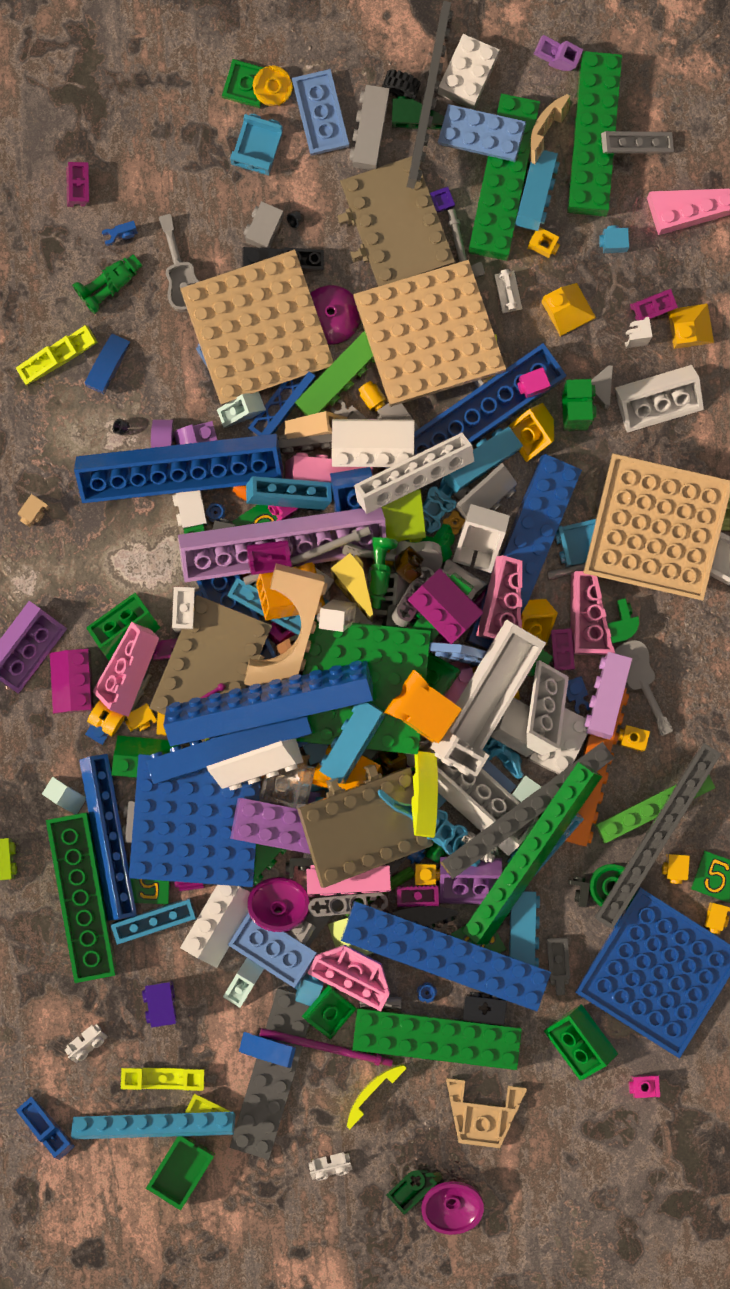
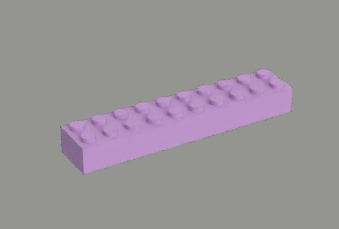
M380 507L368 514L362 508L178 535L184 581L191 582L251 573L247 556L248 545L288 540L291 553L290 558L351 534L353 533L352 530L356 529L358 531L369 527L370 535L360 538L361 541L356 542L355 540L350 543L361 547V549L373 550V537L386 538L385 517L382 508ZM343 546L294 566H301L310 562L315 564L342 560L347 555L342 554Z

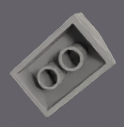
M501 463L457 503L455 510L464 519H466L471 504L495 511L502 505L500 501L504 497L509 499L516 492L514 488L517 486V483L505 465Z

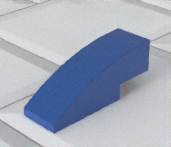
M111 334L84 383L86 387L105 394L111 379L114 378L130 341Z
M243 1032L239 1048L241 1053L287 1068H291L296 1047L249 1032Z
M32 1096L16 1109L37 1139L45 1145L55 1159L61 1160L75 1147L58 1124Z

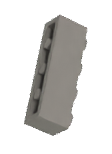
M366 85L365 91H361L359 103H363L362 110L357 111L356 117L359 127L354 129L353 141H356L355 149L351 148L349 157L354 168L366 170L377 168L390 88Z

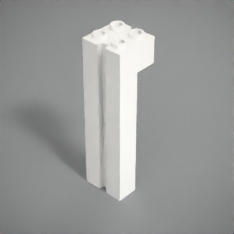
M506 619L456 703L462 710L439 744L433 742L430 746L436 752L434 754L448 766L456 767L458 771L467 776L470 773L476 777L478 776L490 756L483 751L484 746L546 642Z

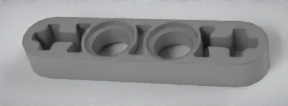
M421 567L422 575L411 582L392 614V619L398 626H407L416 614L417 609L407 604L406 599H409L416 592L414 586L420 588L434 574L432 569ZM423 576L426 577L424 582L422 581ZM403 611L406 612L404 618L401 616Z
M382 893L322 897L312 899L309 902L308 909L310 914L316 917L350 914L353 906L352 902L355 898H361L364 901V905H368L366 896H370L369 901L376 900V896H380V899H384L381 908H377L376 904H372L370 907L382 911L387 907L388 899ZM337 899L341 900L344 904L343 909L339 912L332 909V903ZM325 900H329L328 907L330 913H326V909H320V913H316L315 910L311 909V906H314L316 901H319V905H326Z

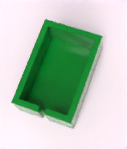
M591 379L566 380L562 390L563 431H587L589 426L592 425V421L596 417V405H592L596 390L595 385H592Z
M177 1136L145 1188L180 1211L215 1156L214 1152L201 1144L196 1147V1141L188 1136Z

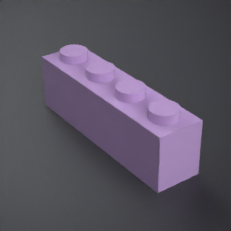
M608 652L606 657L601 658L599 669H602L601 676H597L594 688H597L596 696L592 695L589 704V707L592 708L591 715L587 714L584 726L587 727V734L609 740L613 736L632 658Z

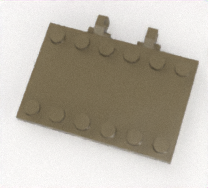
M412 156L340 180L349 208L346 209V213L337 216L339 225L342 227L343 224L347 223L352 224L353 227L356 226L362 244H360L361 248L358 251L350 252L353 263L364 260V263L369 262L378 287L455 264L423 175L421 176V181L416 182L414 189L406 187Z
M196 595L193 629L181 630L149 709L165 715L166 707L174 702H188L196 697L201 698L217 688L220 683H224L226 686L224 691L217 692L220 694L227 693L235 688H247L248 685L244 684V678L249 659L264 660L261 652L272 625Z
M375 765L365 766L363 768L367 774L363 784L345 790L338 786L337 778L327 780L329 792L326 793V798L297 808L321 888H326L433 846L431 839L414 835L413 820L410 817L392 809L378 795V790H383L394 800L411 804V798L414 796V786L410 767L382 776L381 773L377 772Z

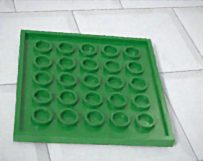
M314 619L317 622L314 634L310 633L308 640L311 641L309 652L304 653L306 662L302 675L309 674L314 670H328L336 665H349L354 661H367L373 681V701L369 702L383 711L387 709L394 698L401 694L403 684L413 670L418 672L425 681L427 680L431 641L430 630L352 623L344 632L320 629L317 619ZM354 705L307 715L313 734L296 739V741L331 745L333 740L341 735L343 723L347 719L350 720L353 715L352 709ZM386 714L366 749L417 755L421 734L401 719Z

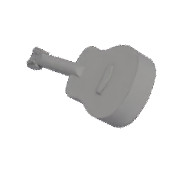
M167 214L160 216L159 221L164 234H166L174 265L166 269V276L169 281L168 300L174 310L188 312L180 288L199 281L195 277L192 264L190 262H181L173 233L172 216Z
M401 541L396 549L386 553L385 560L393 561L394 569H396L394 557L409 546L423 557L421 567H428L434 573L441 568L443 561L440 545L431 541L418 543ZM351 543L343 545V555L351 553L353 557L357 555L358 557L374 559L373 550L361 549V547Z
M637 640L620 645L615 649V654L632 658L626 681L627 687L630 690L642 689L657 719L656 724L660 735L664 736L672 732L673 728L668 719L664 717L649 687V684L655 680V673L650 667L647 647Z

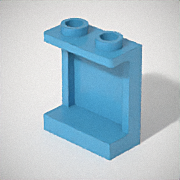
M244 114L240 135L235 150L232 151L230 157L231 165L269 176L282 137L283 126L276 120L269 119V121H266L256 114Z
M596 519L558 527L555 540L561 546L562 551L559 552L561 563H565L566 567L586 563Z

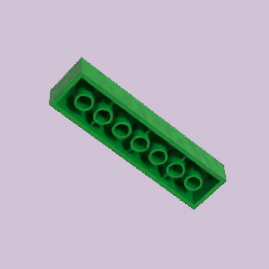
M582 52L579 68L567 213L604 217L608 214L614 153H603L601 133L616 131L622 63L621 54Z
M501 94L497 115L526 121V127L516 162L488 156L468 251L470 254L508 260L531 149V134L536 123L540 101Z
M89 813L46 820L74 983L116 976L118 973Z
M357 1007L352 1050L517 1070L522 1028Z

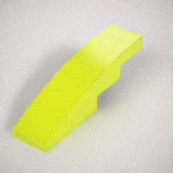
M84 325L70 336H65L52 346L45 347L16 367L25 385H28L69 362L98 342L90 328Z
M418 751L417 755H414L416 773L413 776L414 796L411 798L415 836L435 837L438 803V769L435 753Z

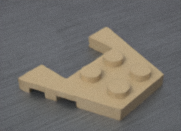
M446 1078L458 1142L500 1148L527 1088L508 1085L506 1105L501 1107L463 1102L465 1080Z

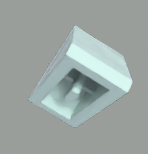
M54 777L51 778L42 793L52 802L73 814H78L86 801L85 796Z

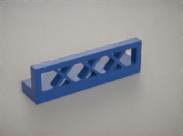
M309 371L304 375L305 377L300 384L293 385V380H291V385L286 386L289 381L282 383L264 406L266 410L256 416L248 429L257 436L275 434L295 408V402L315 382L316 376ZM284 389H292L290 397L287 400L281 401L280 393ZM280 404V410L276 415L269 416V407ZM267 420L268 425L262 433L255 428L259 421Z

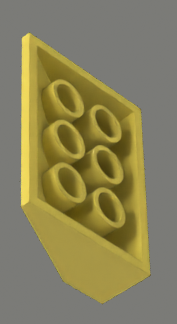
M349 553L331 568V578L350 602L356 603V606L373 623V611L363 570L364 564L357 555L353 557Z

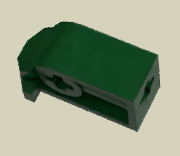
M429 1170L411 1171L386 1196L404 1215H407L423 1200L431 1188L442 1182V1174L440 1172L429 1173ZM413 1177H421L419 1181L421 1183L420 1186H413Z

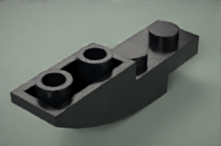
M243 247L242 267L295 250L302 272L323 271L324 250L284 247V249Z
M415 906L393 911L392 915L411 922L417 921V924L432 929L436 927V922L443 920L445 924L455 920L454 916L458 915L457 910L446 907Z

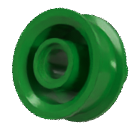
M616 864L603 865L596 869L590 877L589 893L593 901L600 907L610 893L607 890L608 882H616L625 869L623 866Z

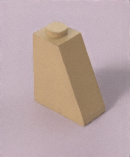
M324 411L285 421V435L287 439L332 434V420L347 419V417Z

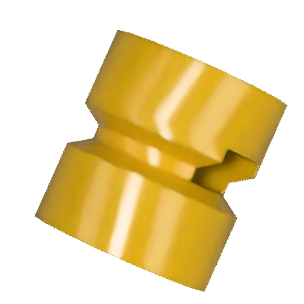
M99 700L90 713L87 722L97 728L101 726L102 731L112 737L120 728L125 715L109 710ZM107 714L108 716L106 717L105 721L102 720L104 715Z

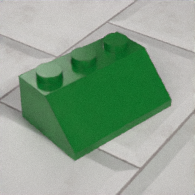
M133 593L86 627V629L110 661L131 622L151 629L154 633L161 627L138 595Z
M118 735L113 756L112 775L137 778L139 754L152 755L162 752L164 755L170 753V748L178 745L170 747L168 740Z
M582 1004L567 1012L544 1030L547 1037L580 1081L606 1067L618 1055V1052Z

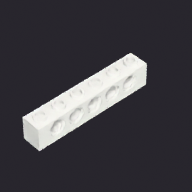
M460 433L355 484L358 503L368 514L474 462L472 444L463 433Z

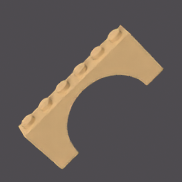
M276 563L270 589L282 593L295 605L301 619V630L295 643L283 654L266 660L249 659L244 678L245 685H262L275 679H288L293 675L299 674V671L303 672L306 662L303 656L305 652H309L311 641L308 640L310 633L314 634L316 628L315 614L320 613L322 602H319L320 596L325 595L327 583H324V575Z

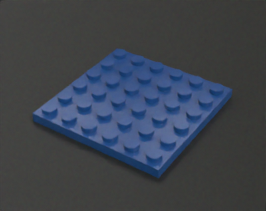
M139 754L129 878L253 887L256 843L230 839L238 798L260 801L261 781L250 785L247 781L241 783V788L230 791V788L222 789L206 768L159 784H153L146 760L151 759L150 755Z
M639 887L581 980L575 993L680 1059L730 977V944Z

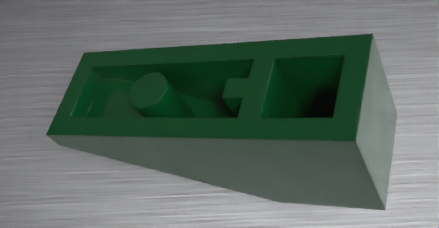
M405 96L393 99L392 128L418 129L422 104ZM430 110L429 116H433L431 128L427 129L441 130L445 116Z

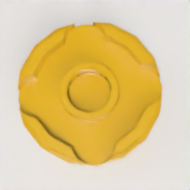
M275 65L258 71L253 81V90L257 99L268 106H279L286 102L293 88L288 72Z

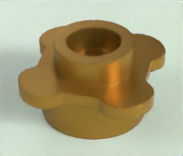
M452 511L451 515L443 520L444 524L451 526L454 535L459 533L465 522V519L459 516L458 511Z

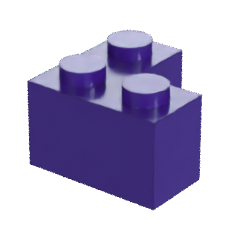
M173 980L146 985L145 989L142 990L144 1003L148 1004L149 1011H145L147 1024L150 1023L151 1028L176 1024L177 1016L174 1003L176 999Z

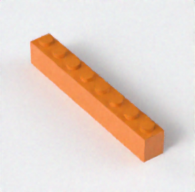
M627 688L624 689L613 736L609 740L588 734L583 756L601 742L604 743L614 756L611 749L612 745H616L619 733H616L617 726L621 725L623 721L622 706H626L629 694L626 693ZM608 764L597 771L603 777L578 812L584 820L565 842L586 847L587 843L591 844L594 833L591 831L592 823L596 824L599 812H596L597 804H601L604 792H601L602 784H606L609 773L606 772Z

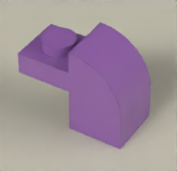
M543 35L539 40L534 55L549 62L548 65L553 68L571 71L576 68L583 49L568 41L560 44Z
M153 420L151 448L172 446L174 438L173 420Z
M212 421L195 426H185L174 432L177 445L217 441Z

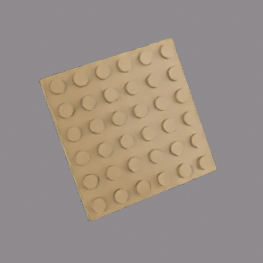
M295 250L180 288L220 404L235 400L241 394H252L302 377L309 371L313 373L328 368L334 362Z
M469 260L353 294L390 407L506 372V367Z
M612 453L583 573L703 601L730 496V480Z

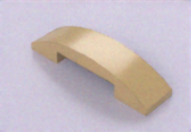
M566 94L555 100L537 119L531 134V163L536 164L543 153L544 136L554 120L562 123L569 112L570 95Z

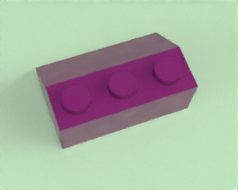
M441 568L408 599L450 644L456 641L484 613Z
M75 649L50 653L53 714L92 711L94 703L91 651L89 649Z

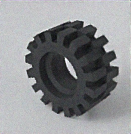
M392 69L387 71L382 87L390 88L389 94L393 96H405L415 100L421 82L417 78H413V75Z

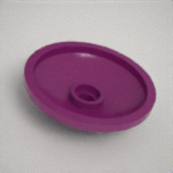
M336 285L322 286L310 293L327 344L336 345L350 339L357 331L361 320L354 295L347 289ZM329 309H333L335 313L333 315H329L327 311Z
M274 877L258 883L248 897V912L251 919L259 927L272 932H285L296 928L305 920L309 911V898L306 891L300 884L288 878Z
M451 1181L431 1188L423 1198L421 1211L424 1221L430 1228L442 1234L456 1235L471 1230L480 1222L484 1212V1204L481 1195L475 1188L466 1183Z

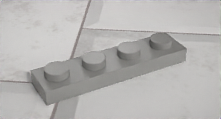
M605 131L601 133L603 153L670 154L674 152L672 132Z

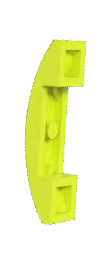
M404 1064L383 1071L364 1087L350 1110L347 1121L349 1129L364 1115V1112L359 1108L386 1078L393 1084L407 1069Z
M121 1068V1089L204 1091V1069Z

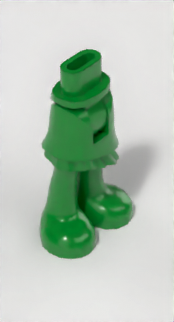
M133 254L127 259L124 257L123 261L119 260L105 267L106 269L102 270L103 273L91 283L83 285L80 282H75L72 286L90 311L96 314L100 309V304L110 294L114 296L115 292L118 293L133 276L137 275L136 271L143 266ZM104 284H107V286L104 289H102L96 295L91 296L100 287H102Z
M373 537L372 544L375 564L371 565L369 595L370 599H373L372 608L381 609V603L385 601L384 595L388 590L391 573L390 567L385 565L386 553L388 550L396 549L398 541L389 538Z

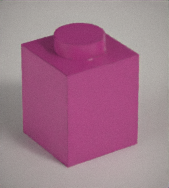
M543 367L521 375L519 378L520 382L517 383L520 393L525 394L526 398L545 392L550 388V383Z

